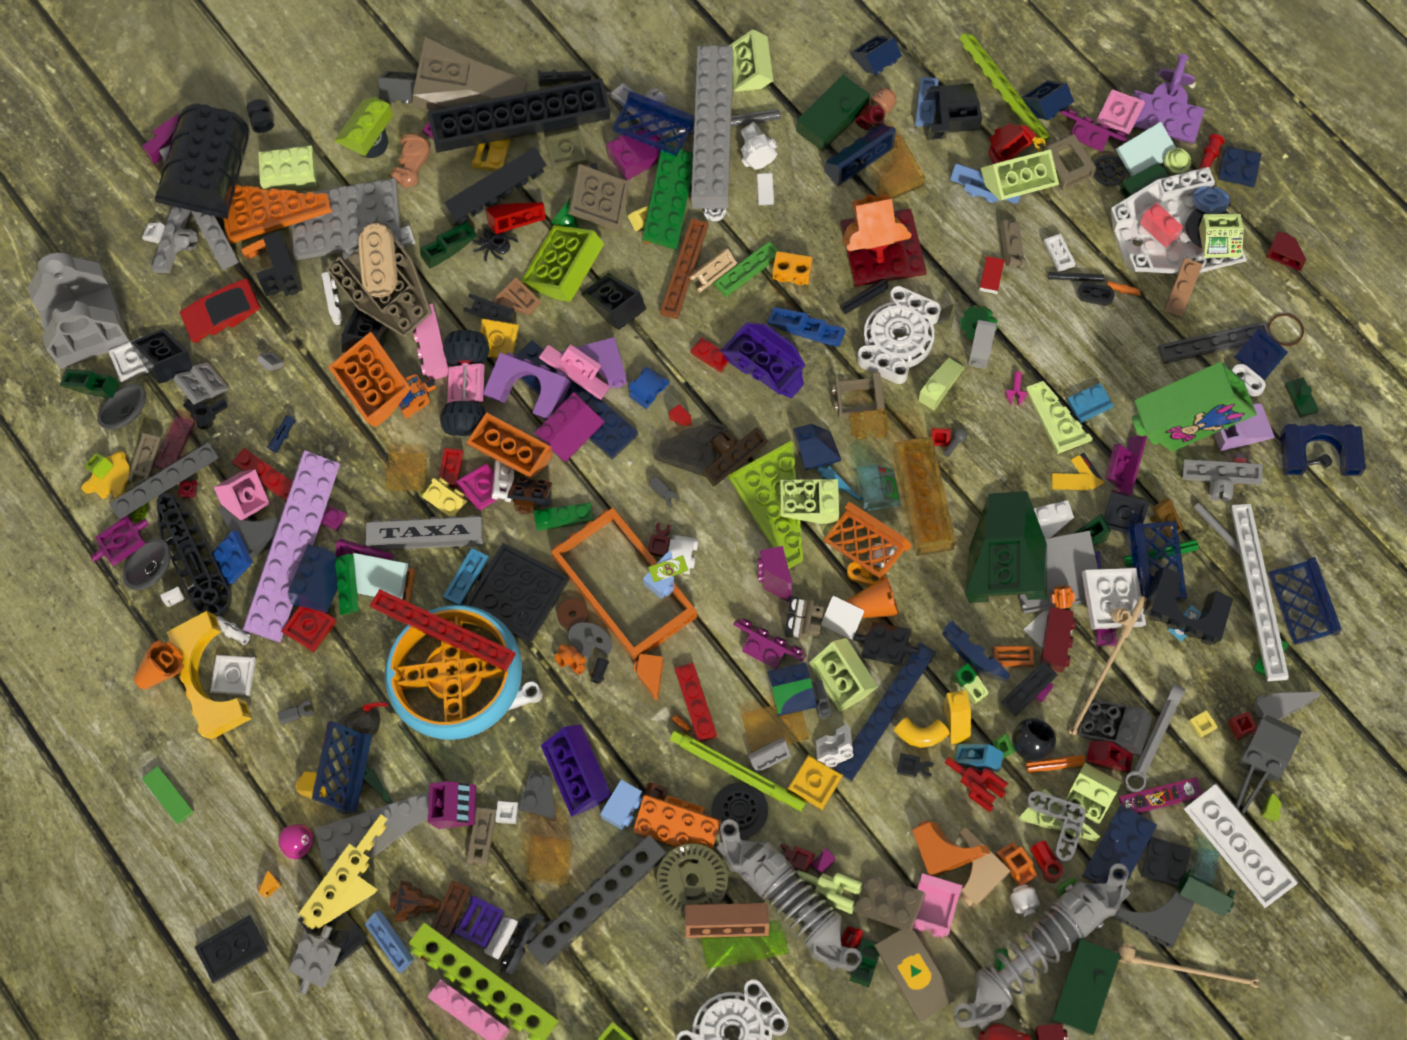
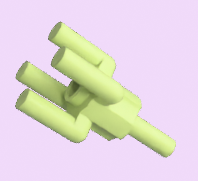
M797 870V877L805 878V882L815 885V892L825 896L828 905L849 914L853 913L855 908L853 906L854 901L841 895L843 890H847L860 896L862 882L840 873L834 874V877L822 873L820 878Z

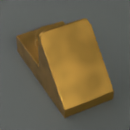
M1164 498L1152 508L1155 515L1150 520L1167 539L1171 540L1184 529L1170 498Z

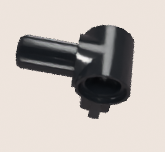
M187 399L183 407L191 413V418L196 422L198 428L208 429L213 425V420L216 419L215 415L226 409L228 404L224 399H221L210 407L204 404L194 406Z

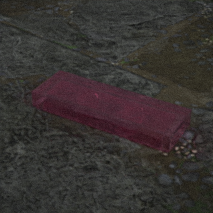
M178 416L175 417L154 466L156 468L162 469L180 458L195 424L192 420Z

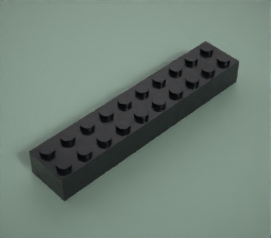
M602 78L427 111L436 153L610 119V106Z

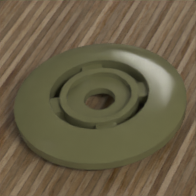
M684 844L672 849L661 861L657 871V889L661 899L671 910L685 915V905L719 904L722 901L728 886L727 869L720 856L709 847L700 844ZM685 860H698L697 864L689 863L682 866V868L678 866L681 862ZM691 873L696 874L699 879L695 886H689L686 882V877ZM703 892L706 893V896L699 900H686L687 896H698Z

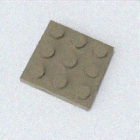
M579 164L576 169L568 214L618 231L621 227L629 182Z

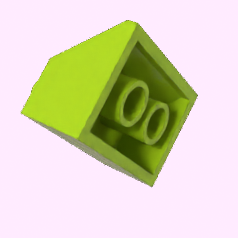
M376 97L362 100L334 141L366 156L393 117L390 104Z

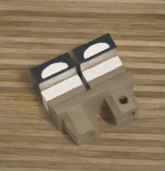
M791 596L785 637L808 639V636H819L821 624L811 623V618L822 619L824 607L814 604V600L806 601Z

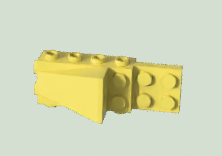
M380 814L356 848L348 844L298 913L304 919L302 923L311 929H314V927L320 928L376 893L377 889L360 878L358 874L363 875L370 864L367 863L369 857L363 854V852L367 854L375 844L373 838L376 835L379 837L388 826L385 824L387 818ZM314 910L317 911L315 916L313 915Z

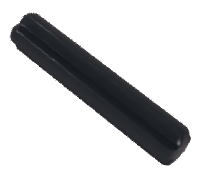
M882 279L841 304V311L844 314L851 312L887 290L888 283L885 279Z

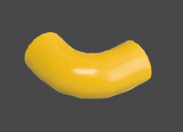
M906 717L893 729L906 743L919 748L932 747L950 735L947 727L938 719L928 727L921 728Z

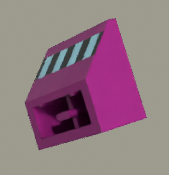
M451 781L429 783L428 823L437 829L475 825L477 786Z

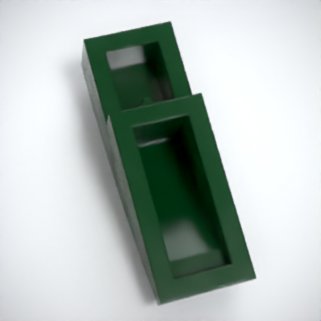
M465 222L437 235L435 241L421 247L420 257L431 269L463 249L477 237V234L469 223Z
M67 369L60 386L88 395L113 398L120 382L111 375L96 374L92 370Z

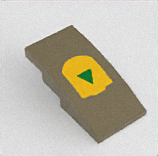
M899 929L874 944L890 976L896 982L905 1001L908 1002L919 1022L955 1001L943 977L913 929L911 932Z

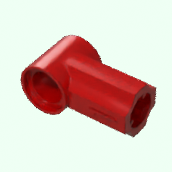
M1046 840L1030 847V851L1042 871L1043 879L1048 883L1059 881L1063 873V866L1056 860ZM1048 869H1056L1058 875H1050Z

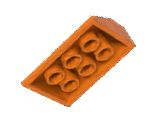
M372 332L368 333L328 366L365 421L374 427H378L389 418L411 390V386Z

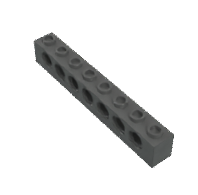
M650 835L647 838L642 837L635 844L636 848L631 852L629 850L626 851L616 866L612 864L605 871V876L601 879H595L590 884L591 888L586 893L581 892L574 899L575 903L573 905L564 907L559 912L560 916L555 921L550 920L543 927L544 931L539 935L535 934L533 939L528 942L527 949L544 968L661 863L666 856V852ZM639 854L647 855L645 862H638L636 858ZM626 867L632 869V873L629 876L621 874V871ZM614 881L617 883V886L614 890L606 889V884ZM594 895L602 897L598 904H592L590 900ZM584 909L586 915L583 918L575 917L577 910ZM563 923L570 924L571 927L568 932L560 931V926ZM553 937L555 943L550 947L545 946V939Z

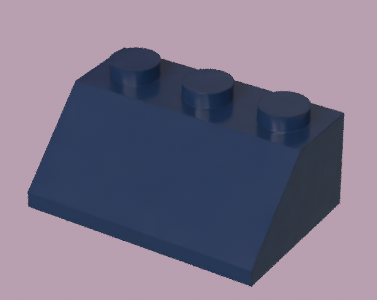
M308 544L288 590L290 603L328 613L338 589L335 558L338 556L327 548Z

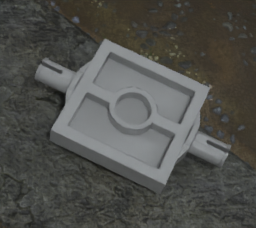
M324 925L320 936L310 932L303 933L289 969L290 972L298 975L303 980L298 990L301 994H307L310 983L321 988L326 987L341 950L340 947L332 944L328 939L333 928L329 925Z

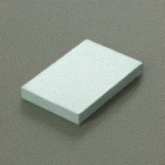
M1159 122L1118 147L1116 151L1132 177L1156 163H1163L1166 154L1176 147L1162 123Z
M353 553L358 594L375 597L378 590L381 589L402 599L408 563Z

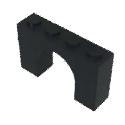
M1166 567L1155 571L1143 614L1149 616L1153 621L1165 623L1171 629L1183 631L1186 636L1196 637L1204 644L1212 645L1221 641L1234 598L1219 591H1214L1207 595L1199 619H1190L1181 613L1176 603V592L1182 575Z

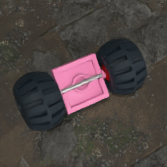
M456 330L450 332L444 340V356L450 364L455 365L449 367L447 404L443 407L440 414L441 427L448 435L471 436L486 414L484 408L475 402H483L485 366L483 364L488 358L490 348L486 336L478 331Z

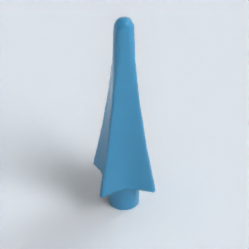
M823 466L817 469V472L822 476L821 479H838V489L858 501L861 500V497L830 466L827 469Z

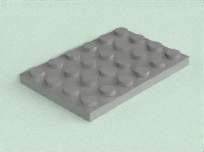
M393 178L313 191L314 194H328L332 212L292 225L293 255L295 260L358 249L360 233L363 232L367 225L376 223L378 220L386 223L400 243H402L397 180Z

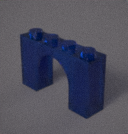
M1288 424L1280 432L1284 475H1303L1308 468L1306 445L1313 441H1325L1335 447L1340 458L1341 476H1361L1366 469L1362 426L1352 424L1345 426H1336L1334 424L1317 426L1316 424L1297 426V424Z

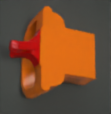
M869 194L865 195L864 199L852 201L855 222L846 228L845 235L842 237V243L848 251L863 248L871 249L876 255V263L884 262L883 250L896 241L911 238L912 234L898 218L894 217L892 198L888 194L880 196Z

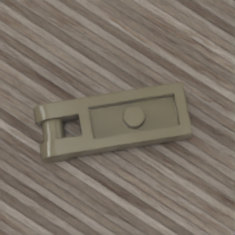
M1003 220L1000 223L1005 265L1024 269L1026 259L1023 255L1019 222Z
M476 808L475 825H473L467 864L474 865V863L488 867L497 810ZM476 849L483 850L482 856L475 855Z

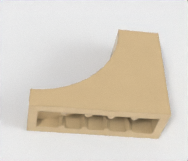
M966 827L959 833L958 837L966 848L984 845ZM991 851V854L970 862V876L967 884L960 892L962 896L960 899L968 907L972 906L975 909L1010 873V870Z

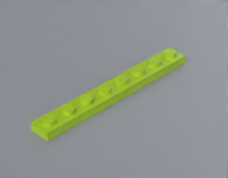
M963 33L959 37L963 42V47L972 54V59L982 67V72L991 79V84L1001 92V97L1011 105V110L1020 117L1022 125H1027L1037 135V138H1042L1047 142L1051 138L1050 134L975 36Z

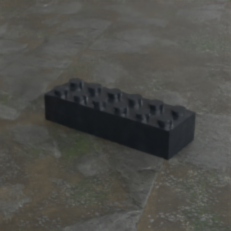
M536 147L450 198L443 203L440 209L451 226L455 224L459 226L469 219L468 216L472 215V217H475L484 210V206L489 208L497 203L499 197L504 199L512 194L515 187L520 189L529 182L530 178L535 180L540 177L547 165Z

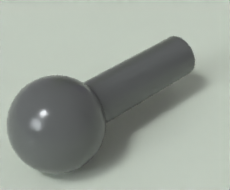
M957 428L953 431V439L943 451L945 456L949 457L956 446L967 439L965 429Z

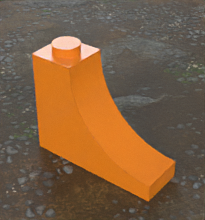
M929 820L920 822L918 824L919 827L912 830L930 876H940L991 854L988 846L985 845L964 848L953 843L944 835L938 823L930 822Z

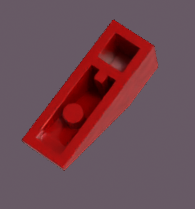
M543 202L506 203L486 208L487 223L495 234L546 219Z

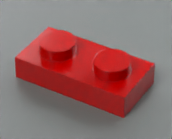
M702 337L691 349L692 355L719 373L729 363L719 348Z
M444 448L439 478L441 477L449 483L448 487H458L456 482L460 477L464 456L463 450Z

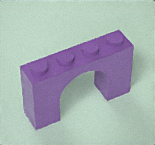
M507 352V355L500 353L483 394L490 399L505 404L514 383L519 378L526 375L536 376L541 384V393L533 414L547 420L563 404L571 381L566 378L567 375L560 371H557L556 374L550 372L551 369L544 365H540V367L534 366V362L525 358L523 361L518 360V356Z

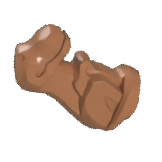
M419 133L401 136L400 143L403 149L402 156L399 157L398 161L403 168L394 167L390 172L391 179L396 178L397 183L403 188H410L418 183L419 170L431 152V143Z

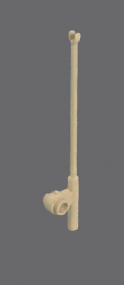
M1140 596L1131 614L1126 608L1116 607L1111 611L1112 620L1122 624L1124 628L1074 726L1070 728V734H1077L1080 722L1125 638L1129 636L1148 600L1144 596Z
M1121 944L1118 952H1116L1121 954L1119 961L1122 963H1142L1250 984L1254 988L1258 987V985L1254 984V982H1259L1258 979L1250 980L1141 958L1135 955L1134 946L1131 944Z

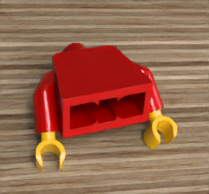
M1008 123L1003 128H997L994 135L990 137L991 145L988 155L992 163L996 164L1012 160L1030 146L1032 141L1038 152H1041L1038 145L1043 144L1046 147L1044 139L1037 138V135L1027 125Z

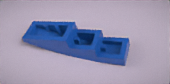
M776 307L773 308L767 322L768 325L785 332L840 347L846 332L843 327L828 325L825 320L808 317L807 313Z

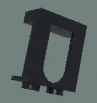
M932 86L930 89H927L923 101L935 100L937 124L929 127L927 140L945 139L949 132L945 88H940V86Z

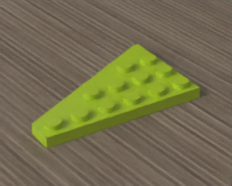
M789 441L729 474L728 479L772 548L783 546L788 568L790 569L801 563L804 558L800 520L781 516L780 480H797L793 442Z

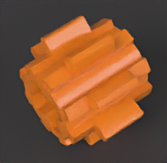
M1071 586L1053 587V592H1050L1051 602L1055 608L1063 609L1073 606L1072 602H1075V592H1073Z

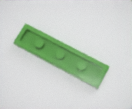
M768 241L714 282V286L726 298L773 263L776 252L780 251Z

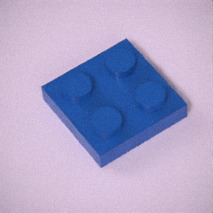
M231 531L212 552L227 584H234L253 563L239 531Z

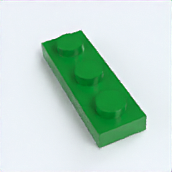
M591 502L534 511L537 531L581 525L593 521Z
M346 554L335 558L340 615L359 612L354 555Z

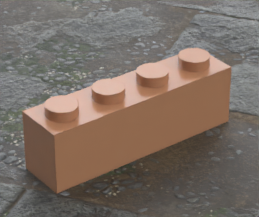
M768 903L685 905L686 938L769 936Z

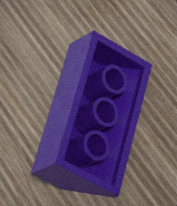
M581 724L563 727L540 745L571 817L592 809L611 797V791Z

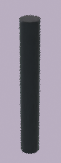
M1049 272L1048 279L1104 282V274Z

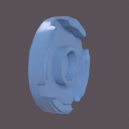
M1204 186L1195 190L1192 202L1197 209L1203 212L1218 214L1228 209L1230 197L1224 190L1218 187L1211 189L1209 186Z

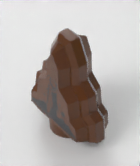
M402 880L398 892H392L390 898V909H395V922H406L408 918H416L420 913L434 912L439 910L441 906L440 900L432 895L423 894L420 888L413 887L411 882Z

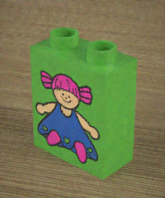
M1220 361L1134 400L1139 413L1132 416V421L1141 437L1148 435L1153 445L1160 443L1173 452L1254 417L1257 413L1244 380Z

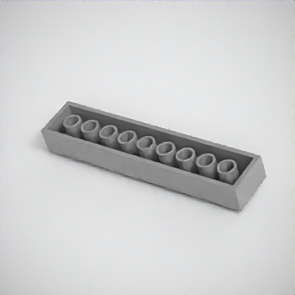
M698 46L691 196L693 209H729L733 46Z

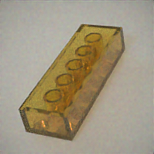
M932 436L894 442L893 453L916 556L954 550L956 539Z

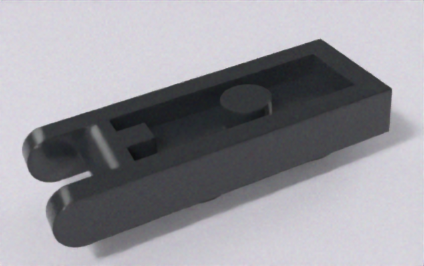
M469 294L468 297L474 299V303L471 309L464 307L463 311L483 319L511 323L515 310Z

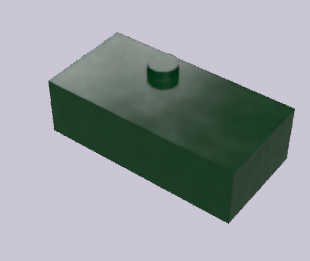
M843 74L797 119L796 132L821 151H824L855 121L863 107L869 105L870 94Z
M1080 939L1076 944L1051 1021L1093 1036L1121 954Z

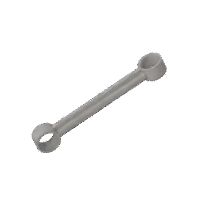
M1177 684L1173 685L1134 771L1129 773L1124 780V786L1128 792L1135 793L1144 789L1146 785L1145 775L1185 692V688ZM1129 777H1139L1142 781V786L1139 789L1131 788L1128 784Z

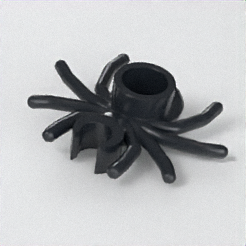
M484 228V238L479 236V241L473 240L474 243L483 247L474 249L473 252L486 249L484 254V261L486 262L490 250L495 258L502 261L503 258L496 253L505 254L510 250V243L506 239L518 242V239L503 236L513 231V229L500 234H494L491 230Z

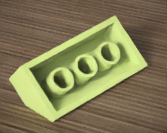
M1051 149L981 168L985 186L1000 201L1059 185Z

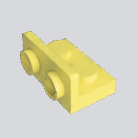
M433 478L431 480L432 484L422 497L449 517L457 516L467 502L463 498L464 494L456 488L454 491L449 488V483L443 478Z

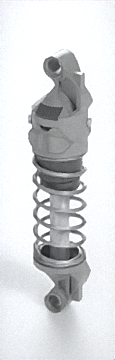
M1123 864L1113 865L1110 868L1106 884L1076 882L1074 885L1070 884L1065 888L1066 892L1050 906V912L1044 911L1045 917L1038 923L1033 921L1032 925L1035 929L1032 931V938L1025 932H1021V937L1029 945L1027 948L1021 951L1014 943L1010 942L1009 946L1017 957L1010 962L1002 953H998L999 960L1005 965L999 973L992 965L987 963V969L981 968L975 973L976 1000L970 1004H959L955 1008V1023L961 1028L978 1025L983 1029L991 1021L1002 1019L1007 1008L1013 1004L1011 992L1020 995L1024 994L1023 981L1035 984V971L1047 973V961L1058 963L1060 961V951L1070 952L1071 944L1074 941L1079 942L1080 939H1084L1095 928H1101L1104 925L1103 921L1107 917L1115 916L1121 902L1131 894L1126 888L1129 874L1126 866ZM1121 873L1124 878L1116 879L1113 874ZM1040 958L1043 961L1044 970L1033 965ZM1029 969L1033 980L1023 977L1022 974ZM1018 980L1021 991L1012 988L1010 985ZM967 1012L970 1017L962 1020L958 1017V1014Z

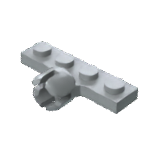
M623 82L611 93V97L662 139L674 128L673 123L658 112L666 104L664 93L662 91L656 93L659 89L654 87L646 94L640 96Z
M178 207L171 208L151 268L153 272L170 273L178 251H191L197 247V245H190L198 243L196 232L192 229H185L190 210Z
M1184 459L1183 480L1209 482L1210 498L1214 501H1219L1220 492H1223L1222 502L1232 499L1234 484L1261 485L1263 464Z

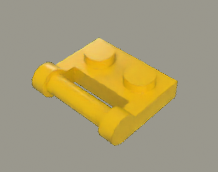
M510 139L488 143L490 148L486 162L481 161L485 144H479L471 166L476 169L496 171L503 167Z

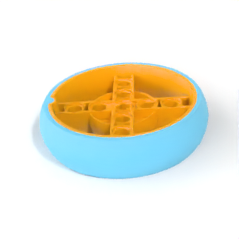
M450 605L432 609L428 612L462 627V623L477 625L488 630L498 639L501 646L514 651L516 655L507 672L498 667L488 670L491 664L441 641V646L431 653L426 664L405 666L414 647L427 636V634L407 625L396 638L388 655L385 669L388 697L399 717L408 726L426 736L444 740L471 737L487 730L498 722L514 702L522 678V661L519 647L510 630L499 619L482 609L465 605ZM457 650L455 655L449 656L451 651ZM477 666L474 672H469L470 668ZM438 671L435 677H430L433 672ZM414 674H419L415 680H411ZM504 677L500 689L487 706L467 718L466 698L476 691L481 680ZM428 687L434 695L444 699L445 722L433 721L419 715L407 702L403 690ZM458 687V691L451 694V690ZM459 706L457 712L451 713L454 707Z

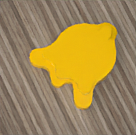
M118 451L106 457L113 464L112 469L103 479L98 478L92 473L91 478L82 485V491L87 494L96 492L101 499H106L111 493L115 498L125 492L131 471L126 454Z

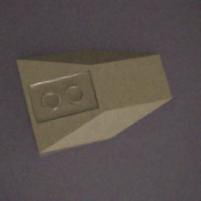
M425 37L413 91V107L432 111L524 93L526 80L479 57Z
M380 220L376 222L378 224H383L390 229V227L386 223ZM390 229L394 238L397 285L390 295L381 298L373 297L364 289L361 278L359 248L346 260L338 257L326 270L359 310L401 336L407 337L432 314L412 258Z

